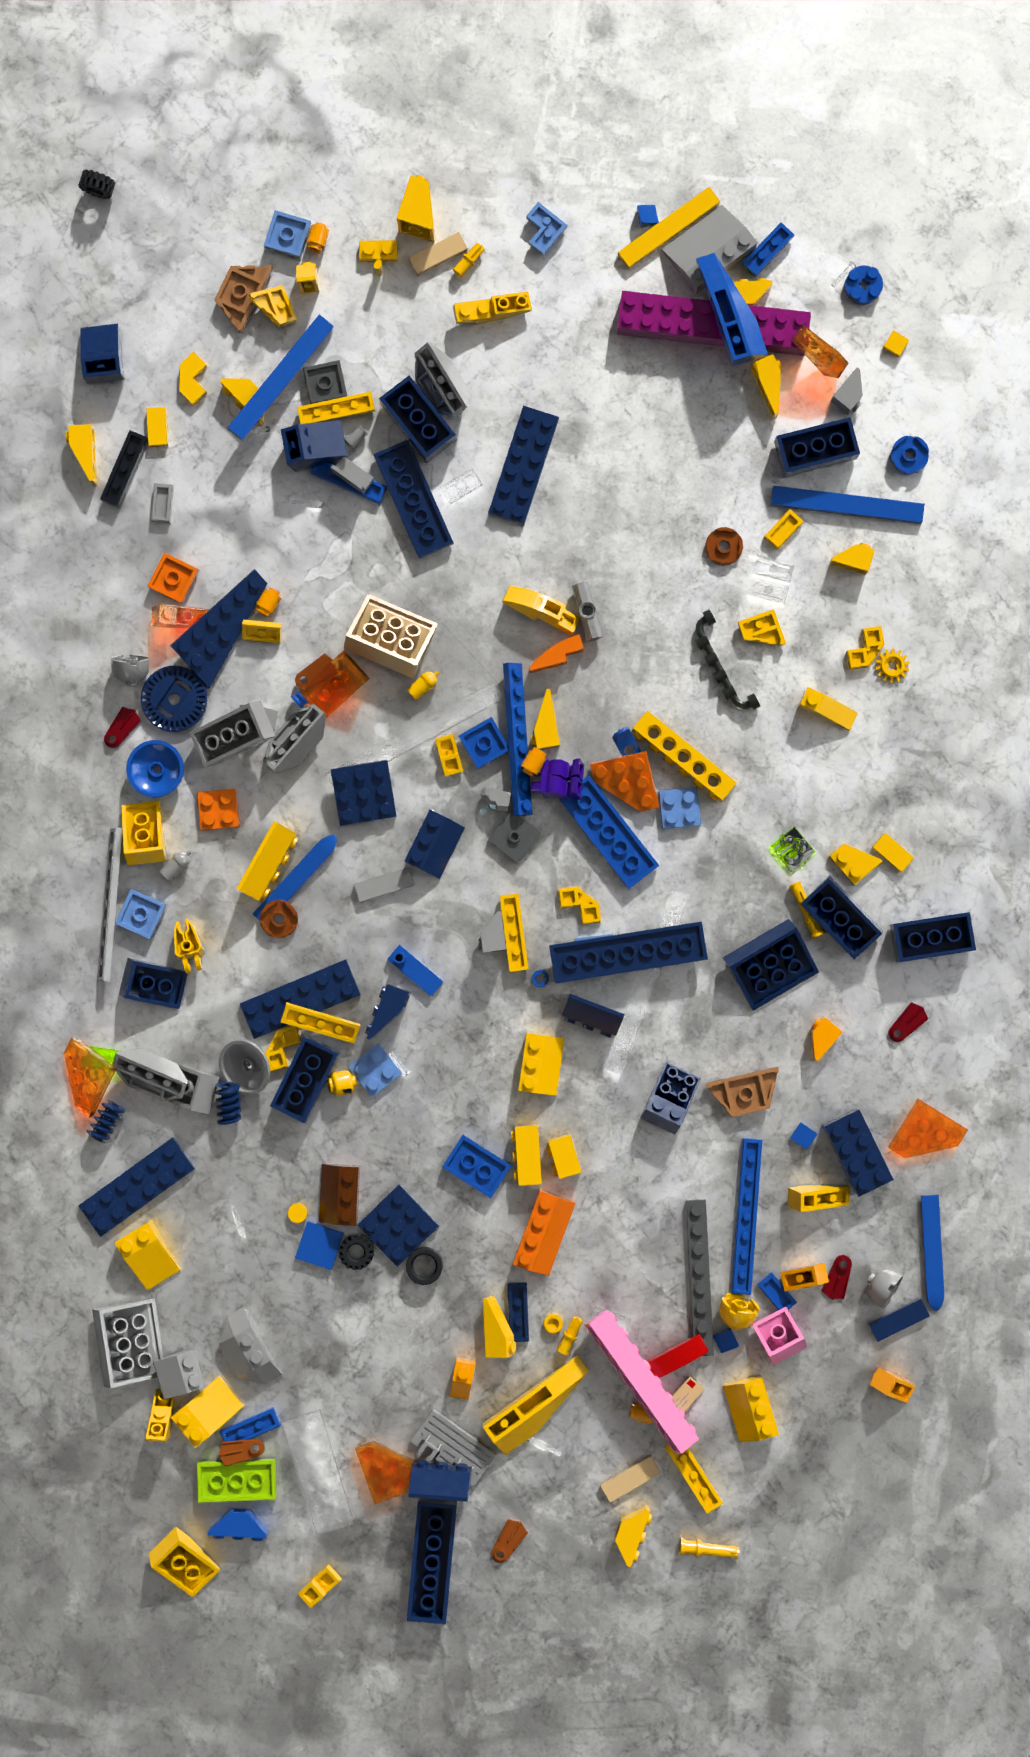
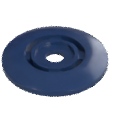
M167 666L158 669L146 680L141 692V706L146 718L157 728L168 732H180L193 727L203 717L208 702L207 690L203 681L192 670L182 666ZM175 681L187 684L191 690L188 692L182 685L176 684ZM173 693L180 696L179 703L175 705L169 702V696ZM161 706L164 711L173 714V717L163 715L158 707Z

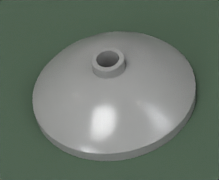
M240 1039L230 1042L221 1051L219 1070L224 1082L239 1084L240 1089L238 1091L243 1096H253L264 1090L270 1079V1065L266 1055L256 1044Z

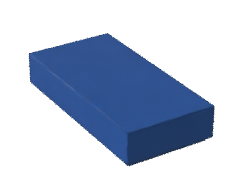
M772 1272L757 1283L758 1287L778 1310L787 1307L789 1310L797 1303L788 1291H784L783 1285Z

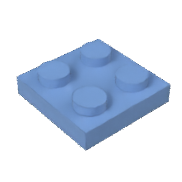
M275 210L264 248L301 259L312 224L311 221Z
M697 787L659 791L663 829L701 826Z
M130 889L115 924L151 939L167 904Z
M379 1043L348 1067L371 1097L402 1074Z

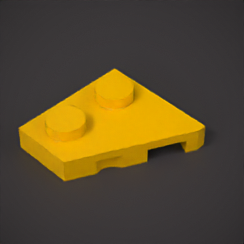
M283 285L250 293L248 296L278 327L297 321Z

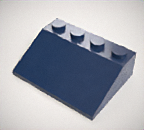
M789 919L723 957L730 973L753 1011L819 973L797 927Z

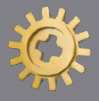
M892 648L891 653L886 649L885 656L881 653L879 654L882 660L876 659L880 666L875 667V669H881L882 672L878 676L884 674V681L890 677V683H893V678H896L899 682L901 681L900 675L904 678L906 677L903 671H909L908 668H905V665L910 663L909 661L904 662L907 656L901 657V650L896 654L894 648ZM889 661H890L891 663L894 662V661L897 663V664L895 665V666L897 667L896 670L892 669V670L890 671V670L888 669V667H889L888 662H889Z

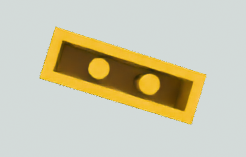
M538 1125L515 1126V1131H511L512 1143L516 1142V1150H512L513 1162H517L518 1168L514 1170V1180L518 1181L519 1186L542 1184Z

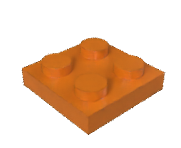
M164 552L147 587L183 604L199 569Z
M235 788L197 792L201 831L240 827Z

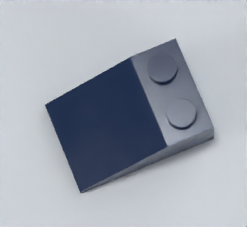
M127 958L119 995L126 999L179 1009L188 973L186 974L183 970L147 961Z

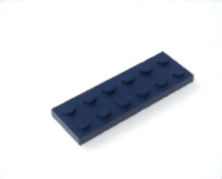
M523 406L488 511L489 515L525 525L559 421L558 416Z
M409 440L373 454L418 558L421 559L453 545L454 542Z
M347 959L244 1001L240 1003L252 1036L256 1039L288 1025L280 1021L286 1002L321 1012L361 995Z
M172 1137L78 1206L98 1235L102 1237L196 1168L174 1137Z

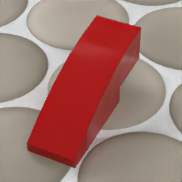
M698 1334L667 1348L664 1352L649 1358L647 1362L651 1366L650 1371L652 1374L661 1378L708 1353L709 1350L701 1335Z

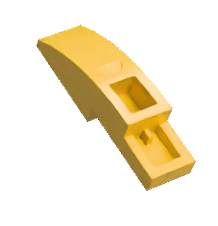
M520 292L492 296L491 299L454 303L453 311L456 324L473 322L474 325L521 315L532 311L529 293Z
M509 586L502 600V603L529 618L536 620L538 617L570 636L573 634L580 617L565 610V604L546 595L520 587Z

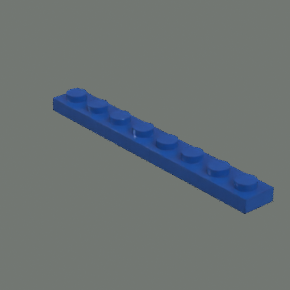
M508 662L503 663L513 816L532 815L530 775L523 772L524 767L521 766L528 754L522 663Z

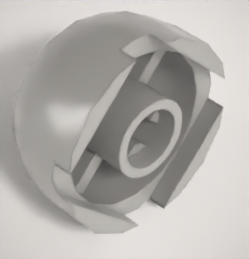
M123 655L111 657L112 673L116 679L125 682V685L134 686L136 682L146 678L149 672V658L143 655H129V657H123Z
M890 1269L879 1270L876 1274L872 1273L867 1280V1284H869L868 1296L871 1301L885 1309L891 1301L894 1292L896 1293L902 1281V1275Z

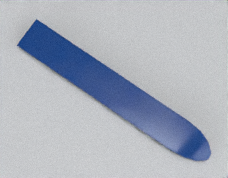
M328 835L321 839L255 910L253 915L259 921L261 911L267 903L273 900L288 901L328 858L336 846V835Z
M922 1195L921 1208L926 1293L930 1307L934 1311H938L944 1301L939 1195Z

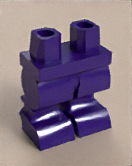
M580 758L574 759L572 765L562 759L550 761L546 759L538 775L533 774L535 777H541V781H532L531 783L533 794L542 795L544 799L571 798L572 800H581L583 784L581 781H583L584 764Z

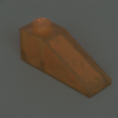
M802 325L792 340L824 376L839 379L849 364L839 351L804 325Z

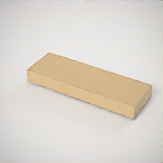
M457 232L410 256L409 260L418 276L468 251V248L460 233Z
M651 1455L603 1482L600 1486L611 1503L660 1474V1470Z

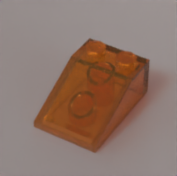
M343 650L299 692L310 704H315L320 708L327 718L370 678Z

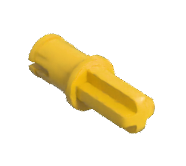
M476 243L467 254H463L461 261L452 269L454 273L462 278L465 272L475 265L474 262L485 251V248L480 243Z
M576 1316L572 1318L567 1330L563 1332L562 1340L556 1349L558 1352L568 1355L574 1340H577L576 1335L583 1323L581 1318Z

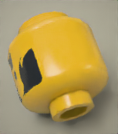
M348 1070L333 1072L330 1078L327 1079L329 1093H333L335 1097L351 1095L354 1087H357L355 1076H352Z

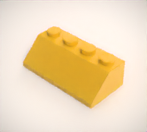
M274 821L236 889L258 901L266 900L271 891L269 889L271 883H275L280 875L278 871L281 865L285 866L290 857L287 854L291 848L294 849L299 841L297 839L298 834Z

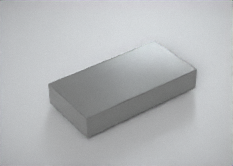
M154 483L152 522L171 523L174 485Z

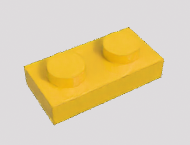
M243 620L242 640L280 643L281 623Z

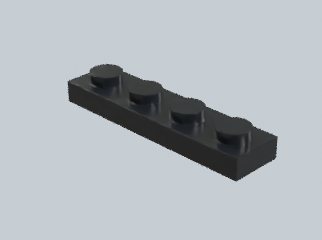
M129 430L100 497L101 501L119 508L148 441L146 436Z

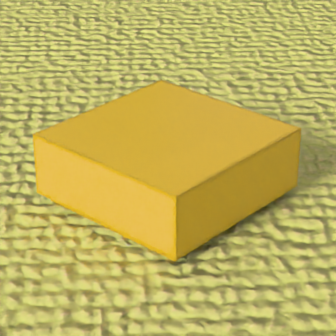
M893 330L883 348L899 358L909 339Z

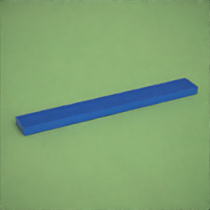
M320 314L227 427L232 434L241 441L246 437L334 326Z
M773 486L771 506L919 524L923 523L925 506L923 503Z
M742 1139L732 1294L751 1295L762 1139Z

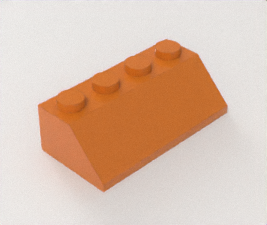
M539 1189L514 1257L513 1265L549 1276L576 1202Z

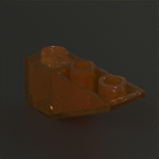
M158 604L152 607L151 626L189 628L209 609Z

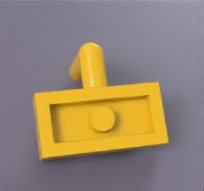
M397 240L359 241L360 262H375V274L381 275L383 261H398Z

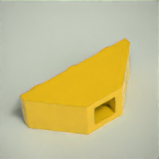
M759 278L756 281L739 279L737 282H733L747 305L756 306L772 286V280H767L766 278Z
M222 378L220 380L223 386L221 390L228 397L231 395L235 399L234 403L240 410L244 408L259 389L250 379ZM264 414L258 420L261 426L264 424Z
M156 1389L145 1438L146 1441L166 1442L171 1434L173 1424L171 1417L174 1414L175 1397L163 1399L161 1389Z
M644 1506L621 1517L615 1533V1542L628 1567H631L632 1563H636L639 1551H637L639 1543L643 1544L646 1535L643 1532L645 1525L649 1526L652 1518L648 1506Z

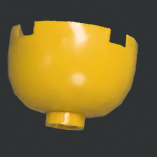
M725 1294V1297H722L719 1308L721 1319L733 1330L750 1327L755 1322L760 1309L754 1300L750 1299V1302L744 1300L745 1296L741 1294Z

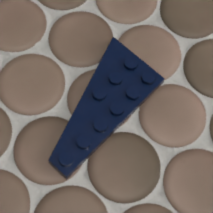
M255 569L170 645L188 667L203 681L207 688H210L242 631L243 620H248L268 584Z

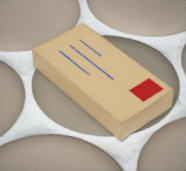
M689 1375L673 1393V1403L677 1408L685 1412L705 1389Z

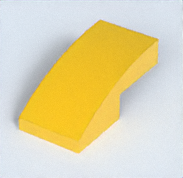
M454 734L435 738L445 777L463 772Z
M328 1564L298 1592V1595L312 1608L342 1578Z

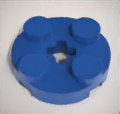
M866 265L852 269L844 283L845 293L848 298H851L859 305H867L874 302L883 289V279L878 269ZM862 281L868 283L866 289H863L862 286H859V284Z
M903 436L893 445L890 459L895 469L905 475L915 474L926 466L929 459V448L920 437ZM905 451H913L914 459H907Z

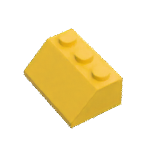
M532 1033L526 1034L518 1091L557 1095L565 1038Z
M760 1374L723 1385L740 1442L761 1441L779 1435L763 1378Z

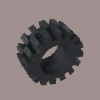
M86 169L82 171L78 186L82 191H86L87 194H92L94 197L110 199L115 182L113 179H110L111 177L105 176L103 173L100 174L98 171L94 172L93 170Z
M362 1234L349 1235L343 1240L339 1248L341 1263L346 1268H351L352 1270H361L367 1267L374 1256L373 1243ZM357 1244L363 1248L364 1255L362 1258L353 1259L350 1256L349 1249L352 1245Z

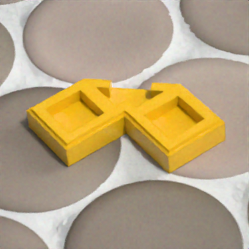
M194 352L180 364L179 381L180 393L193 406L207 393L195 380L207 365Z
M882 626L862 629L865 648L846 651L849 670L870 666L885 645Z
M578 887L558 889L561 908L580 906L582 925L601 922L599 903Z
M290 1026L277 1030L265 1052L270 1065V1072L289 1067L284 1048L301 1043L298 1027Z

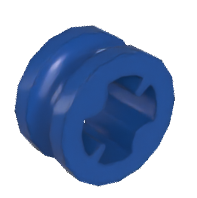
M298 690L294 696H290L301 709L304 708V704L309 703Z
M538 970L532 975V981L537 987H544L549 982V975L544 970ZM543 973L546 981L541 982V984L536 983L535 976Z

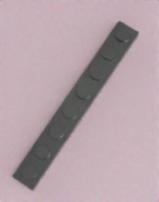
M706 1199L686 1200L693 1336L700 1334L709 1350L708 1353L702 1356H714Z

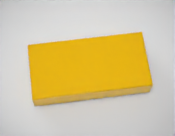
M166 407L146 408L149 447L168 446Z
M789 509L764 536V539L778 550L804 521Z
M884 833L872 846L875 851L899 872H902L914 859L911 854L887 833Z

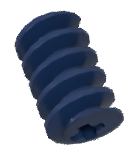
M227 1081L217 1083L215 1087L221 1089L216 1090L215 1094L221 1095V1097L216 1098V1102H221V1104L217 1105L216 1109L222 1110L217 1113L218 1117H222V1119L217 1120V1123L227 1125L241 1120V1107L239 1106L241 1101L238 1099L240 1097V1092L238 1091L240 1089L239 1084Z
M108 1100L109 1103L101 1104L105 1110L98 1109L101 1116H94L97 1123H90L93 1130H86L92 1138L102 1143H105L104 1140L110 1139L107 1133L114 1132L111 1126L116 1127L118 1125L115 1119L121 1120L122 1117L119 1113H125L126 1111L123 1107Z

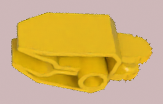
M186 919L187 930L185 933L179 921H176L174 928L175 955L183 962L186 974L191 973L190 960L195 959L196 968L202 970L201 958L205 954L197 931L188 919Z

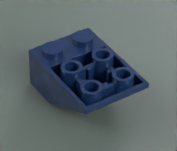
M118 323L80 328L81 367L85 382L93 384L125 380Z
M341 420L297 424L281 429L286 462L295 472L348 456Z
M391 984L382 987L379 995L382 998L380 1005H375L372 1013L375 1018L373 1023L370 1022L365 1031V1034H368L367 1039H373L405 1010L411 992Z
M666 1062L640 1118L675 1135L682 1125L701 1078Z

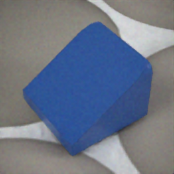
M637 205L640 228L659 223L655 205Z
M800 1122L790 1136V1139L807 1150L818 1134Z
M726 1328L713 1335L721 1353L739 1347L730 1328Z

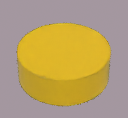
M301 1203L293 1204L288 1210V1217L294 1223L303 1222L308 1214L307 1208Z
M552 1313L545 1317L543 1325L548 1333L556 1334L562 1329L563 1321L558 1314Z

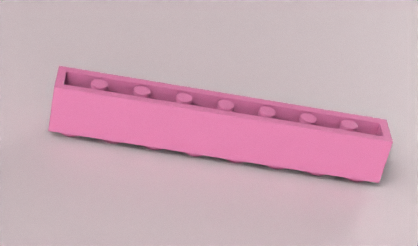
M608 1310L601 1311L584 1326L674 1453L682 1454L699 1440L696 1436V1429L684 1419L686 1417L684 1412L674 1405L673 1397L662 1388L661 1380L650 1371L651 1366L640 1357V1351L637 1346L630 1343L627 1338V1332L616 1323L615 1315L611 1311L608 1312Z

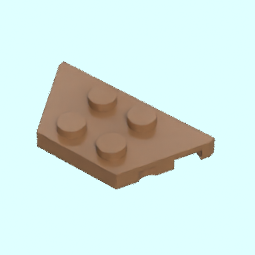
M247 265L245 267L230 266L214 299L240 333L243 332L255 307V304L248 296L250 293L263 290L273 270L271 265H266V267H255V265Z
M773 1067L705 1084L730 1116L735 1117L770 1109L779 1068Z

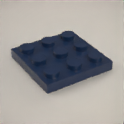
M387 759L330 769L340 826L397 817Z
M399 1184L358 1224V1227L398 1267L439 1225Z

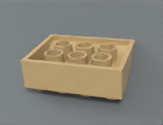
M368 594L346 634L343 649L414 678L438 624Z

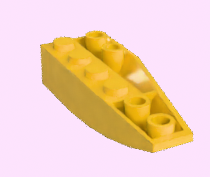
M576 1355L483 1422L484 1430L493 1443L507 1455L542 1428L589 1372L588 1368L581 1358Z

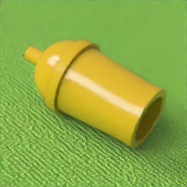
M438 671L434 674L432 672L422 673L407 688L408 692L417 701L424 694L435 688L437 684L436 676L440 673Z

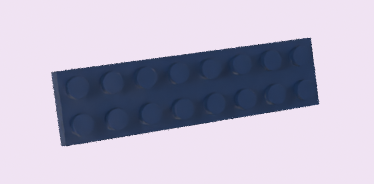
M702 921L549 945L555 984L708 960Z

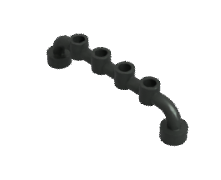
M710 609L702 612L704 616L698 620L695 628L698 639L695 641L700 650L704 649L707 655L704 658L708 666L713 665L716 670L713 675L718 684L722 682L725 688L722 692L726 700L731 699L732 703L740 709L752 707L755 710L761 707L754 693L747 696L748 701L745 702L738 698L735 689L703 631V626L706 623L711 626L716 623V620Z

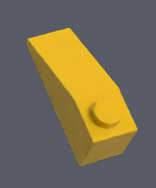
M772 354L753 362L750 369L772 418L776 419L779 414L782 366L779 359H775Z
M91 424L68 425L69 432H66V442L69 443L89 481L93 485H97L95 429Z
M809 687L804 691L798 708L849 731L858 714L829 696Z
M546 689L534 728V735H531L532 746H536L539 750L560 747L550 689Z
M804 1185L788 1188V1207L799 1212L848 1206L850 1186Z
M495 1296L483 1298L485 1358H508L515 1355L516 1342L514 1341V1335Z

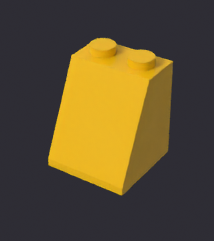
M410 175L396 218L398 231L435 242L429 181L423 176L417 175L415 177Z

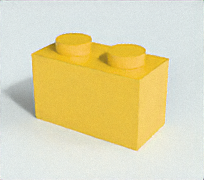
M570 1134L548 1140L549 1145L546 1146L548 1156H553L555 1164H551L554 1176L558 1175L559 1179L582 1173Z

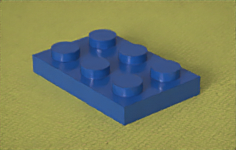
M463 1134L442 1168L491 1198L512 1165Z

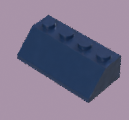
M830 875L801 903L808 913L854 960L883 934V930Z

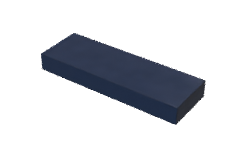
M527 1282L507 1283L509 1327L514 1335V1341H529Z
M919 1298L868 1324L876 1341L879 1342L930 1317L922 1299Z

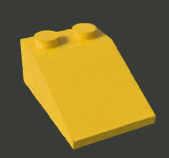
M160 801L121 805L124 856L127 865L166 861Z
M152 1220L114 1242L126 1263L147 1290L181 1270Z
M219 1376L175 1412L171 1419L196 1448L243 1407V1404Z
M177 1527L148 1553L151 1568L191 1597H194L220 1571V1568L187 1534Z

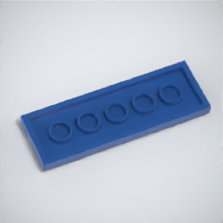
M588 775L581 781L583 783L581 800H572L571 798L558 799L623 883L630 889L655 870L659 864Z

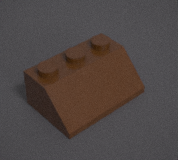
M322 1164L319 1222L356 1226L358 1224L360 1165Z

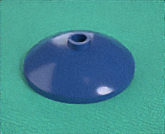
M150 740L141 743L131 752L127 760L126 773L130 784L140 794L153 798L163 797L172 793L181 783L184 775V762L178 750L171 744L161 740ZM156 767H160L161 771L158 774L154 772Z

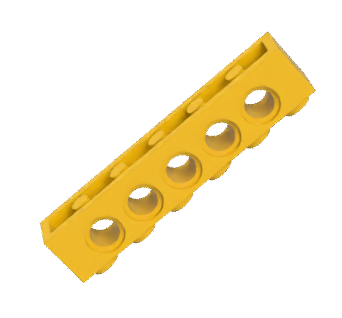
M648 710L633 727L632 731L635 732L633 735L639 741L645 740L649 744V749L656 754L658 752L664 756L663 760L669 765H676L681 775L686 778L688 776L694 780L693 784L701 790L703 788L709 792L708 796L715 802L717 800L722 802L737 782ZM655 729L658 731L659 736L655 739L650 738L648 731ZM665 741L672 742L673 749L670 751L665 750L663 743ZM685 753L688 756V761L685 763L680 762L678 755ZM700 765L703 768V773L700 775L695 774L693 766ZM715 777L718 780V785L715 787L710 786L708 778Z

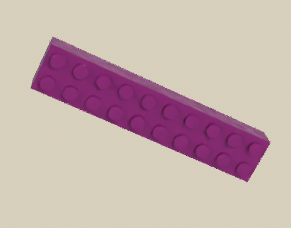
M622 291L617 335L724 347L709 300ZM748 305L757 320L767 352L805 355L808 345L811 312Z

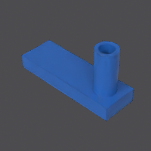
M401 945L387 959L430 996L444 982Z

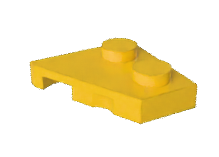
M774 609L738 621L737 623L744 641L786 645Z
M846 844L841 845L829 856L853 886L882 862L881 859Z

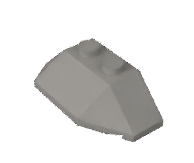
M427 342L415 352V380L424 395L440 414L456 417L469 406L468 388L450 358L431 342Z
M315 704L294 712L275 733L276 736L269 740L263 762L275 772L298 767L322 740L326 714Z
M144 1049L117 1051L115 1054L112 1069L117 1072L127 1086L162 1101L183 1098L188 1080L177 1063Z
M245 1306L228 1315L219 1346L237 1378L266 1384L282 1375Z

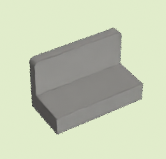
M346 457L341 458L336 466H331V470L335 475L362 494L365 493L374 481V477Z

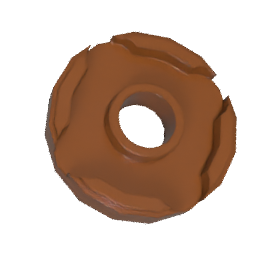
M728 527L717 528L707 537L705 543L706 554L715 564L721 566L730 565L741 556L743 540L734 529ZM721 542H727L729 544V550H720L719 544Z
M273 900L267 903L260 914V925L264 932L271 937L284 938L290 935L296 929L298 923V913L295 907L284 900ZM282 914L285 919L282 924L275 923L274 915Z

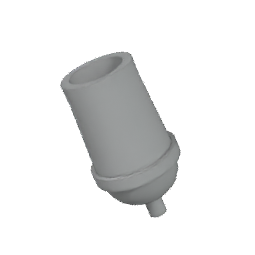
M188 850L186 853L178 852L174 854L160 870V873L171 882L184 869L188 868L190 863L188 856L191 852Z

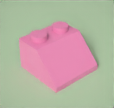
M787 1307L752 1324L772 1365L807 1348L805 1339Z

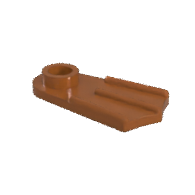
M324 653L296 675V685L301 689H307L336 675L335 660ZM303 676L307 678V682L304 684L300 682V678Z
M259 1439L221 1442L218 1456L223 1461L224 1466L227 1467L261 1456L264 1453L265 1445ZM254 1444H257L259 1446V1450L257 1452H254L252 1450V1446Z
M507 1519L491 1552L495 1562H505L528 1534L521 1521ZM502 1551L504 1555L502 1557H498L497 1552Z

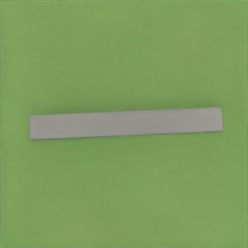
M123 828L110 829L98 981L110 982Z

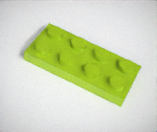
M276 1458L250 1459L227 1467L224 1466L223 1461L197 1462L198 1503L277 1499Z

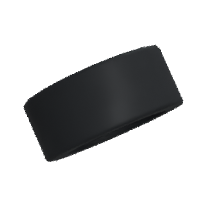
M429 1247L417 1248L409 1255L406 1262V1272L409 1278L420 1285H429L435 1282L441 1275L443 1268L441 1256L437 1251ZM420 1255H429L436 1263L435 1272L429 1277H420L413 1269L414 1260Z

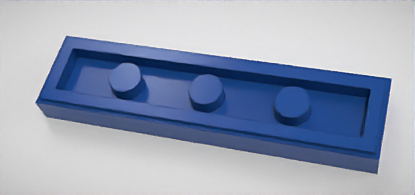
M327 462L312 467L311 475L379 505L387 489L386 485L373 481L365 493L362 494L332 472L331 466H336L337 464Z

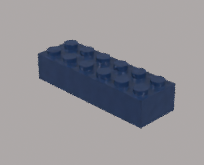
M418 1499L407 1621L446 1625L458 1501Z

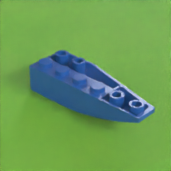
M712 253L696 258L731 367L768 356L754 314L716 254Z

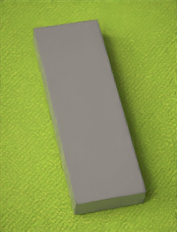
M409 867L354 884L359 902L415 886Z

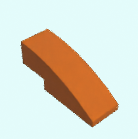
M580 634L567 638L546 650L529 667L530 674L567 664L566 656L583 652L584 648Z

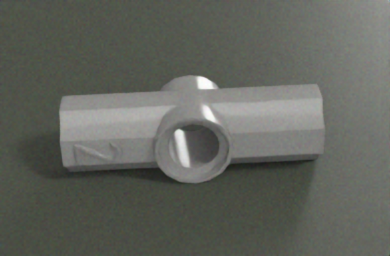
M588 582L577 583L572 586L586 640H598L603 635ZM589 607L593 613L590 616H586L582 613V610Z

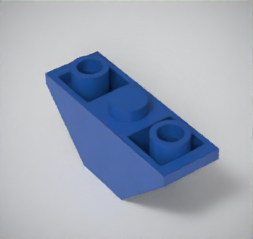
M231 1508L208 1530V1535H213L215 1539H223L224 1536H229L234 1540H243L246 1537L252 1538L251 1540L263 1541L269 1534L267 1527L251 1509Z

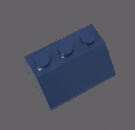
M429 810L404 861L440 879L465 827L437 812Z
M569 994L562 1012V1016H565L564 1021L572 1024L578 1021L583 1023V1028L591 1031L594 1028L601 1030V1035L609 1038L612 1035H617L625 1016L623 1013L573 994Z
M419 1460L417 1463L414 1462L411 1470L408 1497L468 1502L471 1491L472 1467L464 1463H458L455 1466L448 1465L446 1462H437L436 1464H429L425 1460Z

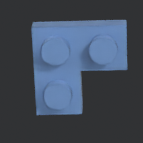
M539 202L526 216L527 220L539 228V231L529 241V245L544 256L567 229V224Z

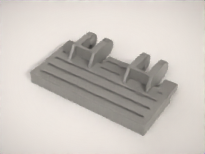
M434 1408L411 1439V1442L418 1446L422 1439L424 1440L414 1455L417 1459L423 1454L425 1448L429 1446L433 1449L425 1459L429 1464L439 1451L440 1453L436 1457V1460L439 1462H446L448 1465H452L453 1462L456 1464L464 1463L472 1467L471 1485L473 1487L497 1454Z

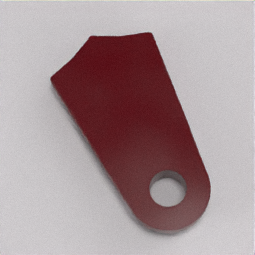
M126 707L120 709L104 736V742L108 747H118L141 723L142 720L139 718L136 710ZM111 736H115L116 740L114 742L109 741Z
M910 1002L889 1028V1038L894 1042H901L926 1022L928 1017L924 1007ZM895 1030L901 1032L899 1037L894 1035Z
M846 1255L836 1257L828 1273L829 1282L824 1283L821 1289L831 1300L845 1298L852 1267V1261ZM846 1261V1266L840 1267V1262Z

